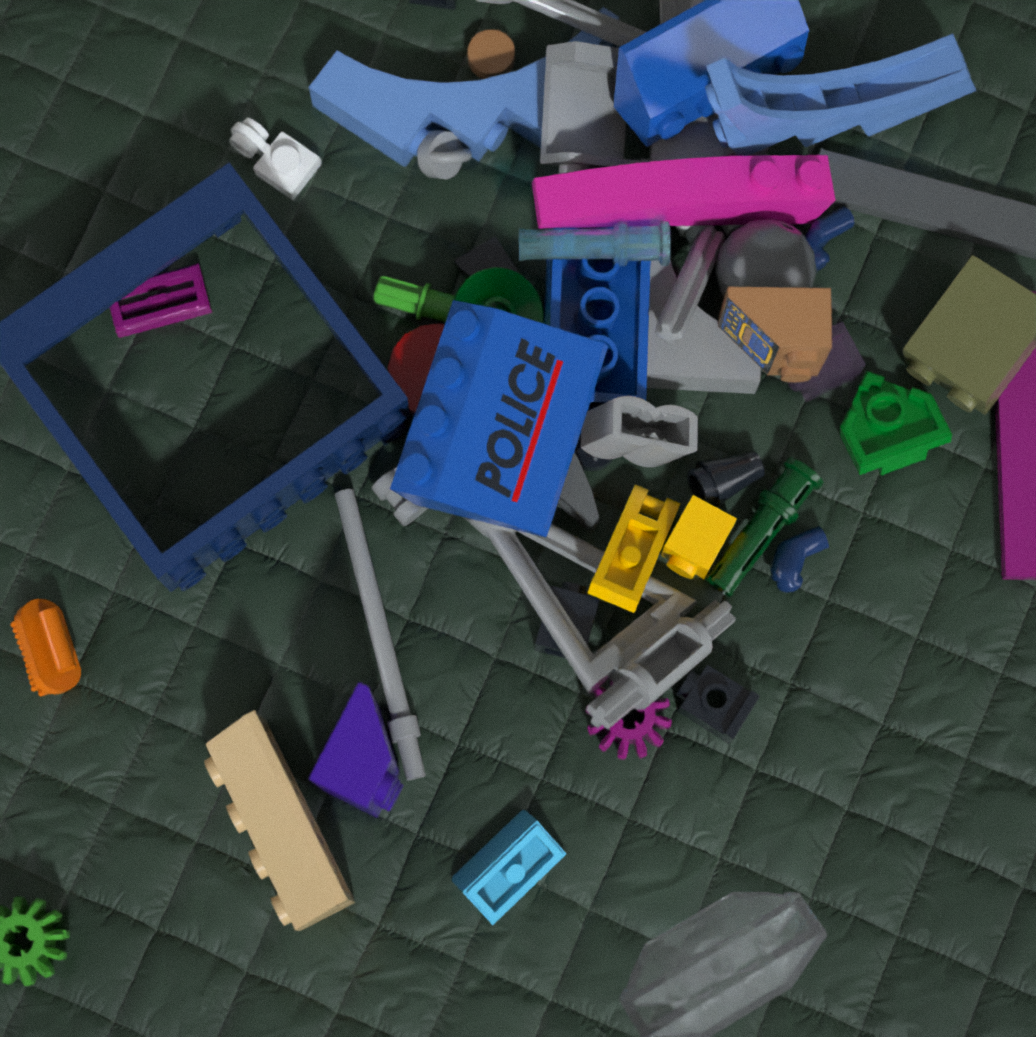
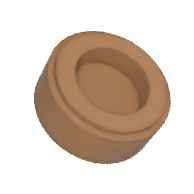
M484 30L472 38L468 46V63L475 75L482 79H487L509 73L512 70L515 62V48L512 40L505 33L498 30Z

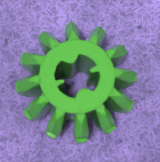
M14 897L12 912L6 906L0 905V969L4 967L2 972L3 983L13 984L20 975L24 986L34 985L37 978L36 970L45 978L55 974L54 967L48 960L49 957L55 960L66 959L67 952L55 947L56 940L69 938V930H53L52 927L61 920L63 915L59 910H53L44 915L46 900L36 898L28 907L25 897ZM18 932L27 933V938L34 941L31 950H21L22 945L15 941Z

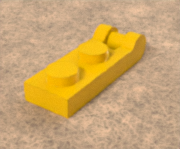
M636 484L587 592L633 613L637 608L681 504L669 498L664 502L647 495L649 490Z

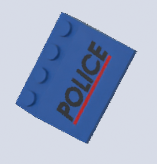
M453 300L390 490L417 506L547 538L608 346L605 343L496 308Z

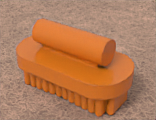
M46 599L29 601L17 611L14 621L10 625L13 628V633H16L15 638L18 639L17 644L20 645L21 654L25 656L23 660L26 662V673L30 680L31 691H39L38 695L40 697L48 694L57 695L65 693L79 682L81 667L63 612L55 603Z

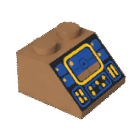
M728 287L718 316V327L767 375H781V380L785 382L808 381L811 379V376H818L832 349L831 288Z

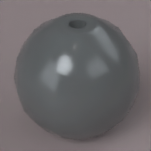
M773 218L751 220L735 229L720 247L715 263L717 286L723 297H725L728 287L812 288L817 273L815 253L804 234L792 225Z

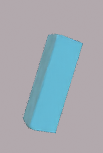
M522 810L475 854L451 880L488 921L494 925L566 855V852L526 810Z

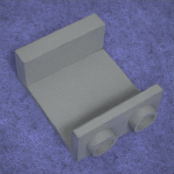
M578 41L547 45L540 164L559 166V174L586 169L647 162L624 159L626 121L613 107L619 48Z

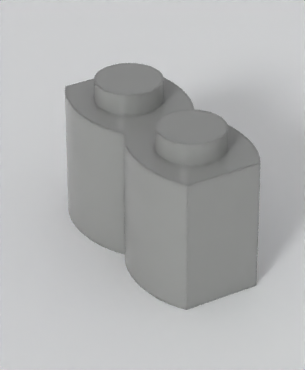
M620 396L587 411L581 429V448L588 454L601 459H616L624 456L630 462L642 467H658L697 451L698 417L693 412L677 405H663L655 408L646 400L634 396Z

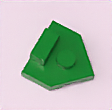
M866 370L853 403L840 427V437L859 475L878 469L880 475L890 473L925 460L928 450L951 442L952 432L931 393L914 387L909 390L884 381V376Z

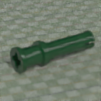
M792 457L786 459L783 463L785 467L783 473L769 491L763 490L759 495L758 504L760 506L753 517L731 543L719 562L705 577V580L722 594H726L728 597L734 594L740 582L752 569L782 527L795 523L799 517L798 509L813 489L819 490L823 486L822 478L803 462Z

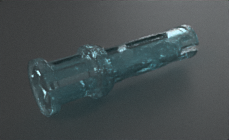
M618 221V224H613V229L524 230V228H519V261L613 259V264H618V266H626L628 261H659L661 266H668L670 261L669 221H660L658 226H628L626 221Z

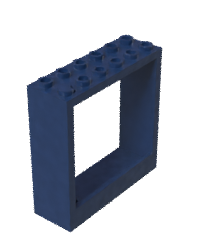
M230 163L217 170L0 321L1 366L153 574L170 592L178 587L181 591H186L196 585L206 576L204 568L219 557L225 562L236 556L247 546L244 539L260 528L265 533L276 527L287 517V513L284 510L300 499L303 503H307L316 498L328 487L325 483L327 479L340 470L343 474H348L367 459L368 456L365 454L367 450L380 441L385 446L396 440L407 430L405 423L410 420L407 396ZM244 215L380 397L167 551L161 553L25 366L214 234L218 238L240 223V216Z

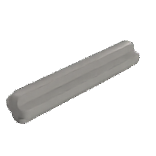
M705 226L702 231L697 233L655 327L656 336L664 339L667 344H675L678 339L683 338L714 268L719 249L725 242L724 234L716 231L714 226Z

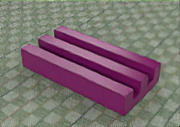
M199 263L155 275L135 288L133 292L123 299L191 280L194 283L193 287L167 294L161 293L120 306L119 301L112 304L110 311L118 337H125L213 313ZM198 298V300L188 302L167 309L137 316L127 320L123 319L128 316L136 315L139 313L147 312L150 310Z

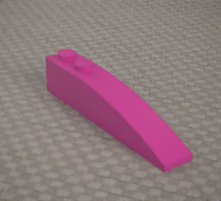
M828 155L685 158L586 169L538 177L532 181L538 228L744 225L751 220L769 218L778 219L788 224H812L836 201Z

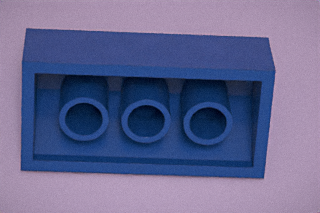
M705 0L619 47L613 107L644 145L648 147L662 138L664 140L673 138L681 132L684 126L701 116L710 117L715 114L705 90V86L712 83L707 65L722 58H727L739 68L760 74L776 75L780 72L788 73L800 64L804 57L809 33L799 0Z
M652 226L548 228L544 324L605 343L608 346L588 411L620 396H634L646 400Z

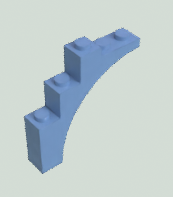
M604 7L599 11L605 15H608L612 18L619 20V17L617 15L613 14ZM581 31L568 41L618 47L584 31ZM336 51L311 83L309 91L313 107L403 167H406L413 156L417 157L419 144L427 136L428 132L433 130L453 132L462 143V147L470 150L472 158L479 162L488 149L494 152L499 147L507 134L508 127L541 148L546 57L517 71L483 80L438 83L404 79L381 72Z
M953 34L882 60L816 74L785 76L760 74L739 68L727 58H722L706 66L712 83L706 85L705 90L713 110L719 117V119L712 121L716 136L723 148L729 146L738 156H749L793 136H796L806 148L857 125H860L869 137L976 91L961 49Z

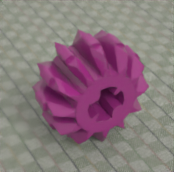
M610 679V686H612L613 681ZM599 686L593 694L598 698L606 689ZM661 698L651 703L646 709H634V715L642 717V723L640 725L635 721L632 729L623 728V720L620 719L608 730L603 725L596 728L591 724L587 728L588 734L597 735L604 731L606 732L607 736L602 739L598 747L602 752L607 751L613 741L620 743L617 751V759L619 760L626 759L628 745L633 744L639 759L645 758L647 756V748L643 741L644 738L657 748L664 742L661 735L652 728L669 729L671 727V719L655 715V713L667 709L670 706L668 698ZM586 711L587 715L593 717L589 712Z

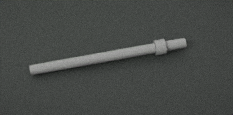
M354 489L341 490L335 493V498L391 721L387 722L391 741L398 744L406 780L419 779L426 776L417 737L421 736L416 715H411Z

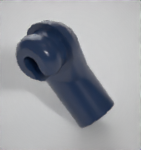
M819 525L782 541L776 548L770 567L771 578L776 581V586L780 591L790 593L798 590L803 583L800 573L805 558L829 548L827 537Z

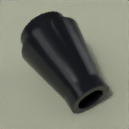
M751 450L744 454L698 461L696 468L688 471L687 480L692 495L718 507L752 482L763 478L765 473L759 455Z

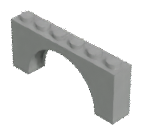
M715 113L710 117L701 116L687 124L680 133L671 139L664 140L662 138L650 145L649 159L641 158V161L652 162L738 155L729 146L726 148L721 146L712 121L719 119L718 114ZM768 147L749 156L766 155ZM652 226L647 388L755 394L760 383L761 368L718 327V320L712 318L698 306L683 338L678 339L677 343L667 344L664 339L656 336L655 327L677 277L673 271L668 250L669 226Z

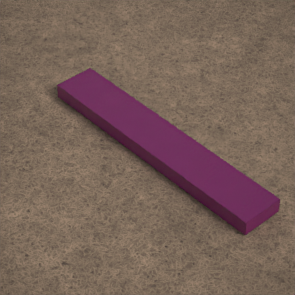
M1035 348L995 402L1002 580H1036Z

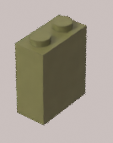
M972 255L903 348L904 362L908 364L907 372L925 385L930 386L934 381L949 391L947 394L948 399L962 410L971 413L975 408L986 415L1036 348V294Z

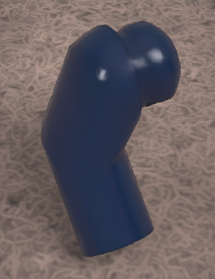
M840 207L814 221L805 235L815 253L817 272L823 269L826 263L830 261V256L823 247L829 240L853 228L855 224L852 212L846 207Z

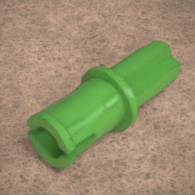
M381 276L375 287L374 301L380 305L415 314L416 320L419 321L426 317L445 323L454 295L431 289L432 285L430 283H426L423 287L388 276Z

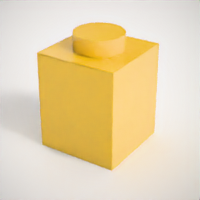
M693 495L661 553L662 557L669 560L666 565L685 578L693 579L697 575L705 579L737 518Z

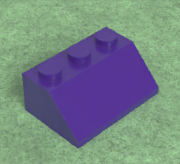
M359 682L309 779L326 793L378 818L382 809L388 812L392 810L404 784L400 783L401 780L398 779L400 770L379 705L369 687Z

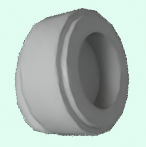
M439 130L428 132L427 136L419 144L417 153L418 164L422 172L428 177L439 179L454 177L459 171L462 162H466L472 157L471 151L462 147V143L453 132Z

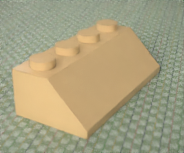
M254 710L241 717L207 742L205 745L211 757L204 760L205 766L216 787L218 788L225 784L233 800L232 803L226 806V809L237 831L241 833L247 830L255 849L248 852L249 857L259 877L264 879L269 876L278 895L271 898V902L282 924L285 926L292 922L295 930L301 931L355 903L267 721Z

